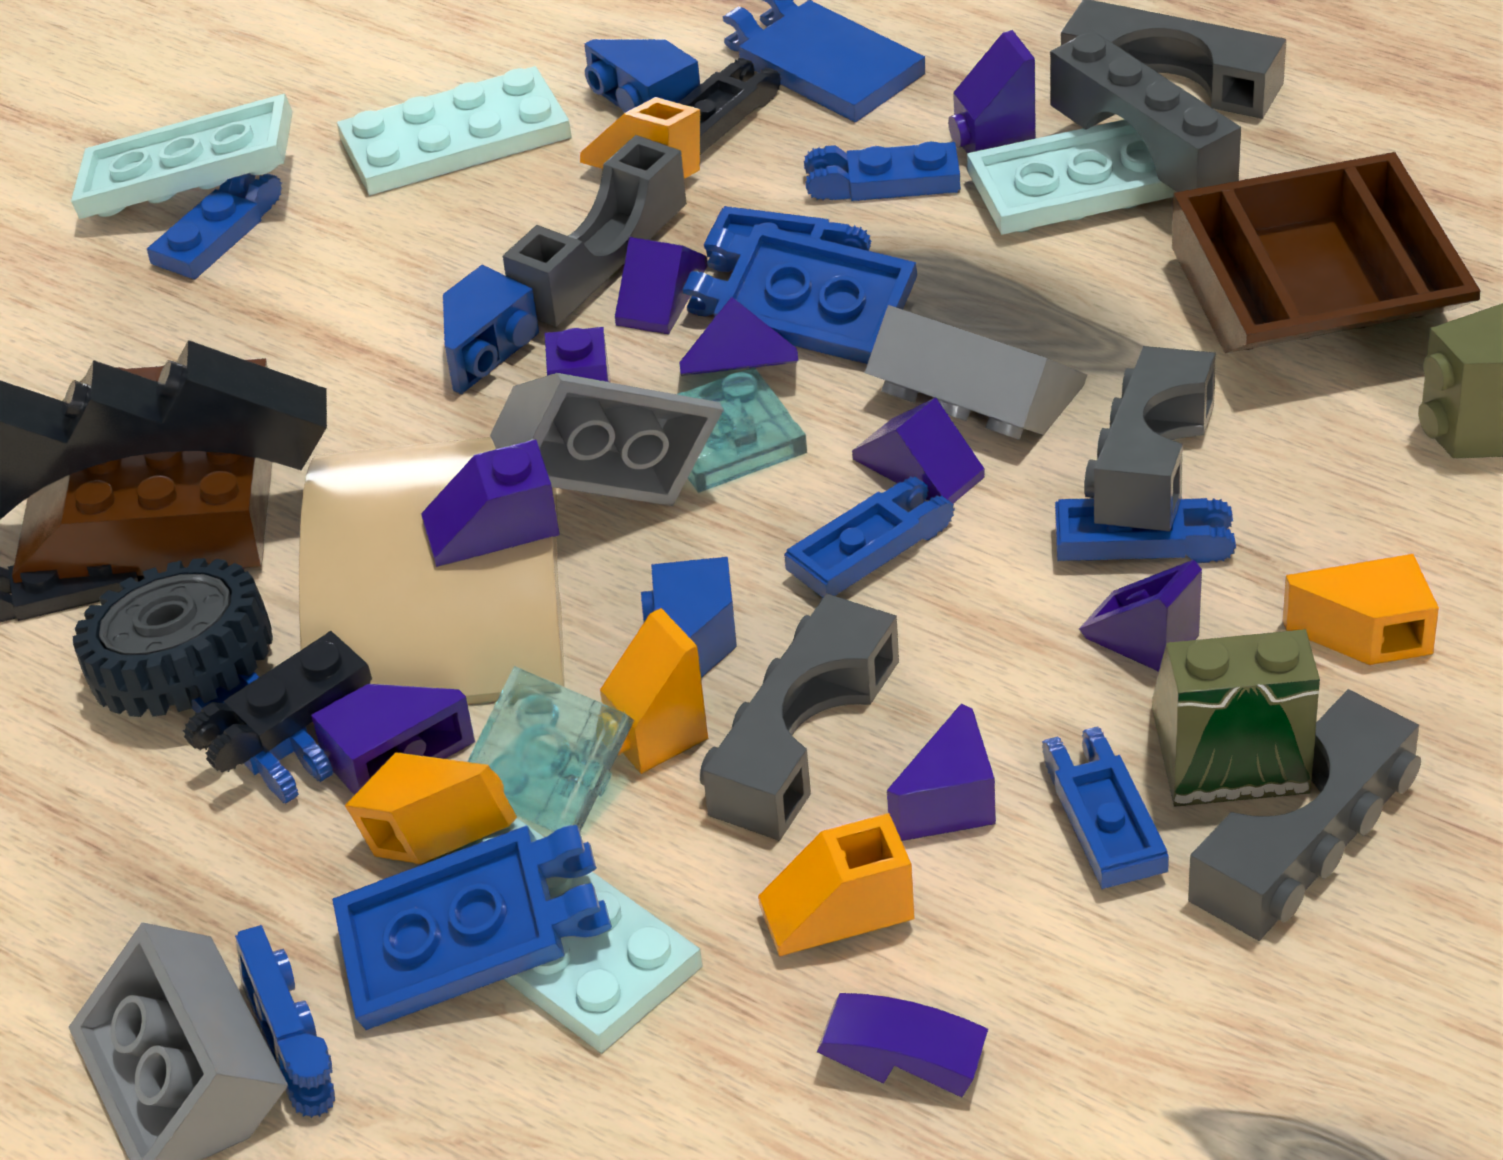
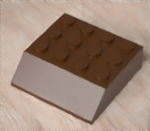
M1396 152L1173 193L1172 249L1225 353L1309 339L1315 336L1351 329H1362L1372 325L1409 318H1419L1425 315L1451 311L1480 300L1481 290Z
M266 358L247 360L268 368ZM164 366L129 369L116 368L158 382ZM202 451L160 452L130 456L98 464L70 474L27 498L12 573L13 582H22L20 577L22 572L56 569L60 579L90 576L87 567L111 565L113 574L136 572L137 576H144L143 571L156 567L158 573L166 572L168 563L182 561L184 568H186L192 559L205 558L208 565L215 559L226 560L228 566L236 563L243 568L261 567L272 462L230 453Z

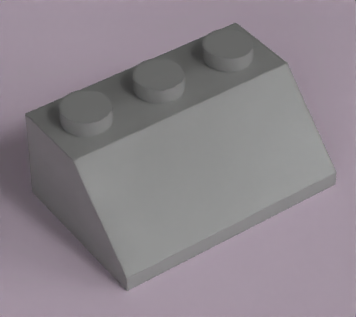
M888 305L865 370L866 374L885 380L881 392L913 403L916 401L918 392L936 397L948 415L967 421L971 410L989 416L985 428L1019 440L1023 429L1044 435L1082 389L1088 375L1048 358Z
M555 373L513 386L490 437L496 449L536 439L551 485L554 488L673 506L724 409L720 402Z
M142 922L69 1025L70 1032L129 1160H203L251 1137L288 1086L211 936Z

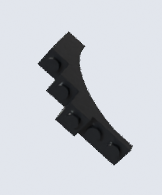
M190 340L187 341L177 362L171 360L166 362L158 382L93 360L82 382L76 380L71 382L64 401L0 380V520L22 501L42 488L70 474L98 464L130 456L182 451L230 453L259 458L302 471L327 429V388Z

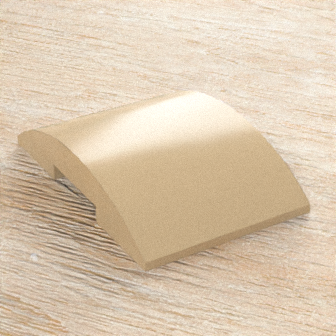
M491 437L315 455L312 458L304 484L300 521L299 622L301 650L329 631H332L368 664L372 676L370 684L459 689L466 696L468 705L565 695L562 606L558 587L556 536L436 567L421 513L475 454L496 449ZM552 487L556 515L558 520L557 489Z

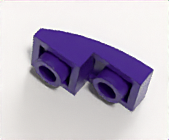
M839 993L831 1010L817 1053L883 1084L893 1067L896 1066L962 1098L974 1079L988 1028L963 1017L912 1001L870 994Z

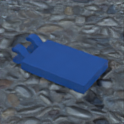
M762 0L771 6L769 10L760 15V21L767 26L764 30L757 24L753 15L743 7H736L723 16V22L731 25L736 30L724 38L725 45L731 50L739 52V58L752 61L755 68L754 71L760 73L761 69L764 70L765 67L778 71L781 77V85L853 122H857L925 75V56L811 0L800 6H797L793 0Z
M759 224L754 225L749 237L733 233L725 228L712 227L704 243V249L713 251L707 262L708 267L720 272H730L732 270L733 272L729 280L725 281L716 279L703 272L692 271L682 290L683 294L691 296L687 305V311L692 314L704 317L714 314L715 318L732 296L793 346L868 364L888 305L904 309L917 278L916 262Z
M526 825L332 898L355 1019L365 1030H369L564 957L562 937H593L610 930L612 925L604 900L598 901L595 887L592 883L576 886L565 894L553 899L550 896L547 878H578L597 869L591 845L589 842L583 843L579 827L577 825L565 826L557 829L547 837L536 840V837Z

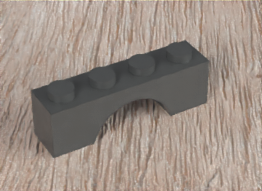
M1082 0L1061 31V45L1093 30L1154 71L1180 75L1197 82L1207 91L1211 101V108L1263 119L1284 84L1285 38L1094 0Z
M1093 30L1050 51V106L1085 130L1115 114L1125 119L1145 142L1152 156L1158 179L1176 192L1239 181L1241 126Z
M635 135L603 164L601 183L595 202L585 220L574 232L566 236L536 225L502 256L505 276L533 289L537 320L557 327L625 263L629 237L649 240L687 204L681 150Z
M1143 346L1135 368H1126L1122 384V398L1115 397L1112 402L1110 428L1101 429L1098 440L1097 460L1090 459L1086 467L1084 494L1085 497L1094 498V523L1162 531L1171 530L1182 499L1183 444L1172 440L1204 435L1214 407L1216 352Z
M826 593L812 615H805L800 620L793 642L781 659L775 658L772 660L766 670L760 689L750 702L741 704L735 714L732 729L719 747H712L707 752L702 762L700 783L705 788L708 816L778 841L782 839L811 795L807 748L792 735L803 722L826 709L842 705H871L899 663L897 615Z
M1348 689L1316 722L1311 781L1317 787L1320 794L1306 806L1281 815L1251 816L1230 812L1190 854L1188 901L1258 941L1265 936L1278 920L1287 922L1298 910L1306 889L1318 876L1327 878L1331 875L1339 864L1347 844L1357 833L1361 835L1369 833L1378 821L1383 805L1395 792L1400 794L1406 792L1414 782L1421 766V757L1416 755L1419 724Z

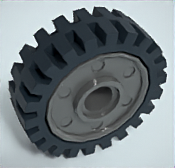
M205 558L192 559L186 568H184L182 561L168 563L166 572L158 573L156 567L143 571L145 579L138 582L132 577L119 583L121 588L119 593L108 590L99 597L101 605H90L84 612L86 620H79L75 627L76 635L73 636V646L81 670L97 702L103 707L108 706L111 712L121 714L126 710L128 715L132 717H141L147 709H149L152 717L166 715L171 705H175L178 712L192 709L193 699L200 697L204 703L218 698L217 688L222 687L230 691L240 684L238 674L250 676L258 668L256 660H264L269 653L267 645L272 644L273 640L270 620L251 574L248 571L245 572L243 567L236 563L228 566L226 560L215 559L208 565Z

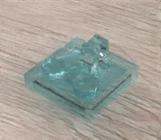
M755 367L730 374L727 377L697 388L677 393V395L720 402L724 409L688 476L689 481L698 493L807 453L806 434L798 423L792 419L788 410Z
M514 666L467 762L489 765L499 776L504 785V794L516 816L551 832L569 825H577L581 832L597 797L602 796L612 776L610 770L634 719L620 710Z

